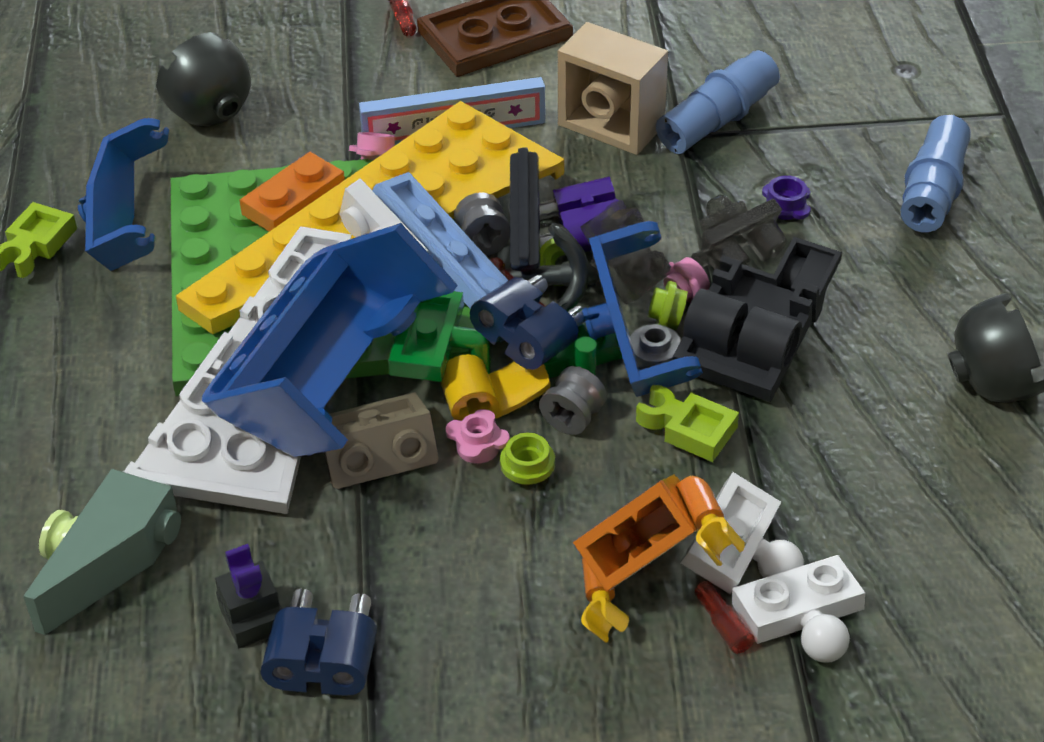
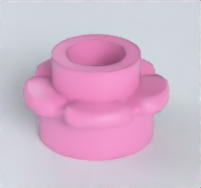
M685 257L675 264L669 262L665 267L667 277L663 280L664 287L668 281L676 282L677 288L688 291L686 301L690 304L700 289L709 290L710 288L706 272L692 258Z

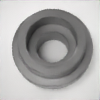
M657 324L642 326L636 329L630 336L637 364L641 369L672 361L673 355L681 342L680 337L674 330Z

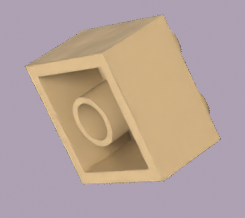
M586 22L558 50V125L638 155L657 134L656 122L665 115L668 50Z

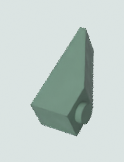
M110 470L24 594V600L35 632L43 635L48 634L154 564L165 545H169L175 540L181 525V515L177 512L172 486L118 470Z

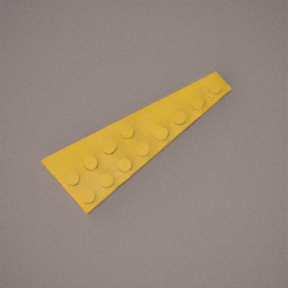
M460 101L177 294L178 310L211 334L233 326L240 317V309L250 296L255 297L268 279L269 269L300 226L350 234L345 228L339 213L345 188L360 178L373 190L376 184L409 172L453 219L454 210L458 203L466 196L485 192L500 198L510 193V156L517 153L519 148L527 147L528 152H536L538 154L539 180L549 175L556 180L564 175V159Z

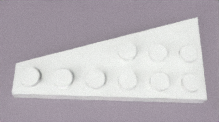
M300 226L269 269L268 279L255 297L250 296L240 309V317L229 333L224 332L179 394L180 401L164 423L159 422L148 437L149 444L135 463L132 461L124 470L125 473L172 486L174 496L288 514L301 456L293 457L219 418L202 402V395L300 266L317 251L351 239V234Z

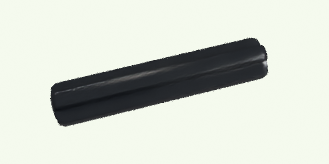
M527 147L519 148L517 153L510 156V266L512 270L521 271L522 275H530L531 270L540 267L539 157L536 152H528Z

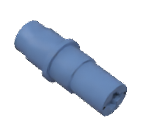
M757 50L745 58L738 59L724 70H715L710 73L703 85L694 90L686 100L657 120L656 131L660 141L671 152L682 154L711 132L718 131L730 121L742 119L748 114L749 108L762 99L767 94V91L779 83L780 74L776 63L768 54Z
M943 115L934 119L929 126L923 146L919 149L916 159L909 164L906 170V188L903 193L901 218L909 228L915 231L931 232L941 227L952 206L953 200L959 196L962 190L964 157L971 138V131L968 124L959 117Z

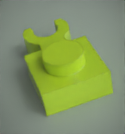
M32 202L5 231L7 242L0 244V271H3L9 263L14 262L17 276L25 278L34 270V259L37 256L51 259L77 230L74 214Z
M652 385L650 388L649 404L656 407H650L640 402L636 406V422L639 425L648 429L665 428L664 442L711 462L715 460L738 428L739 412L693 393H690L684 402L675 399L671 390L660 385Z

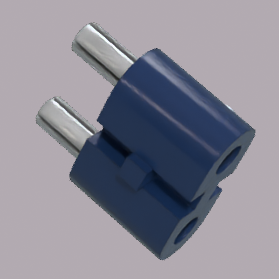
M536 275L528 281L518 277L510 279L474 302L469 313L470 321L479 333L493 345L504 339L509 343L505 354L520 366L530 370L539 368L573 344L578 336V326L586 321L581 311V306H576L567 312L554 301L545 307L539 303L543 292L548 287L546 279H542L541 275Z
M302 588L295 590L290 607L281 609L275 615L260 674L262 679L273 688L285 691L307 692L309 682L321 683V694L346 696L361 692L365 687L377 633L375 622L368 617L371 606L370 597L362 594L360 602V593H357L351 598L349 611L332 610L330 620L318 619V609L311 608L313 601L312 592L304 589L302 595Z

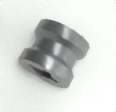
M485 192L474 193L466 196L458 203L454 210L455 223L486 256L499 252L507 245L510 239V225L504 216L499 200L494 195Z
M570 366L565 368L558 376L555 387L549 388L540 399L539 408L543 417L554 428L566 434L577 435L582 433L590 423L591 414L598 412L606 402L607 392L598 377L590 371L581 367Z

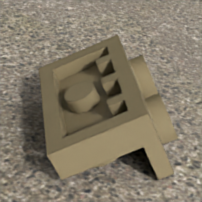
M416 392L330 413L332 424L348 439L342 449L323 452L326 457L330 481L336 489L436 464L439 460L430 412Z

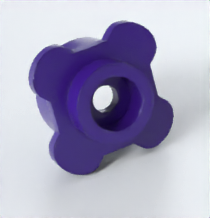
M779 176L763 187L762 195L766 197V203L763 204L762 212L767 217L789 220L793 218L804 219L810 215L811 207L806 204V199L810 197V189L801 179L794 176Z

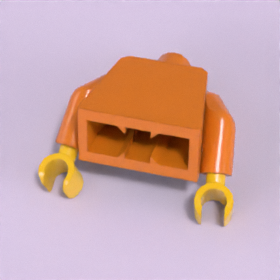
M673 474L659 481L573 542L582 555L585 593L587 600L590 602L582 614L581 622L582 625L605 643L609 640L608 634L612 626L619 632H623L629 623V616L610 602L615 597L614 587L688 536L699 530L696 535V541L717 566L723 565L720 560V554L727 546L733 544L740 553L744 550L745 542L724 519V514L715 495L704 479L698 476H688L680 481Z

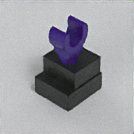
M248 544L226 551L225 557L230 572L215 577L218 604L238 649L270 637L275 615L282 609L277 590L263 561L253 563Z

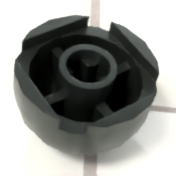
M213 32L193 36L178 45L172 52L176 59L171 63L168 70L162 65L157 76L156 89L165 105L187 123L197 126L215 125L237 115L250 93L252 83L249 66L242 52L227 37L222 39L217 33Z
M1009 293L989 298L971 307L959 319L954 332L956 350L948 353V359L958 383L968 380L980 396L990 401L1003 403L1020 401L1044 393V379L1035 383L1033 381L1031 369L1040 367L1041 364L1026 323L1018 308L1009 312L1005 308L1012 299Z

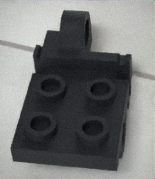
M793 237L774 274L744 265L742 261L722 255L719 261L720 270L715 268L712 273V285L709 291L700 289L689 306L684 322V336L673 355V360L689 356L698 357L703 371L698 377L771 402L812 322L816 323L822 311L826 290L841 261L842 252Z

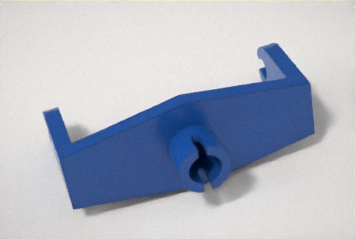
M140 119L103 137L86 185V196L78 201L81 203L78 205L79 214L86 223L85 252L110 271L146 256L154 249L155 235L150 234L147 238H140L145 237L146 227L132 225L134 219V161L163 148L169 138V129L167 127L161 132L153 131L160 128V120Z
M653 221L640 222L589 238L606 303L590 308H582L590 338L597 340V338L616 333L630 384L636 397L650 393L652 385L668 388L691 381L703 373L699 358L694 356L678 358L639 370L607 260L639 251L658 243L662 237L657 222Z

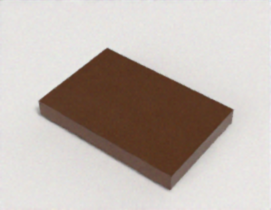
M471 0L417 18L418 32L456 77L569 40L573 36V25L549 0Z

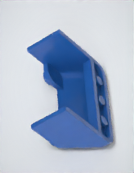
M402 223L325 247L308 258L292 276L208 385L202 395V402L219 418L293 457L310 456L315 453L342 449L348 439L332 424V416L324 409L325 405L374 338L385 336L389 333L393 336L401 334L414 322L416 318L414 310L421 301L453 293L458 285Z

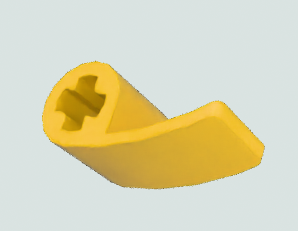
M469 354L459 355L450 359L441 382L451 415L454 420L459 421L480 409L490 410L495 414V419L541 396L551 386L544 364L537 369L530 370L513 361L509 365L488 374L483 360L476 355Z

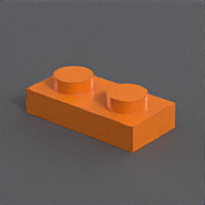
M308 152L239 200L241 213L267 231H271L345 180L344 171L312 152Z

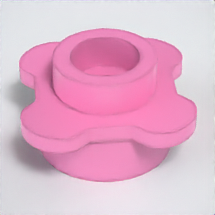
M359 132L357 145H350L349 151H354L356 154L361 155V159L375 160L395 146V135Z
M486 409L477 410L474 414L466 416L462 421L453 420L446 426V436L456 441L458 455L470 463L478 464L492 460L498 454L499 449H503L509 441V433L497 426L495 414Z

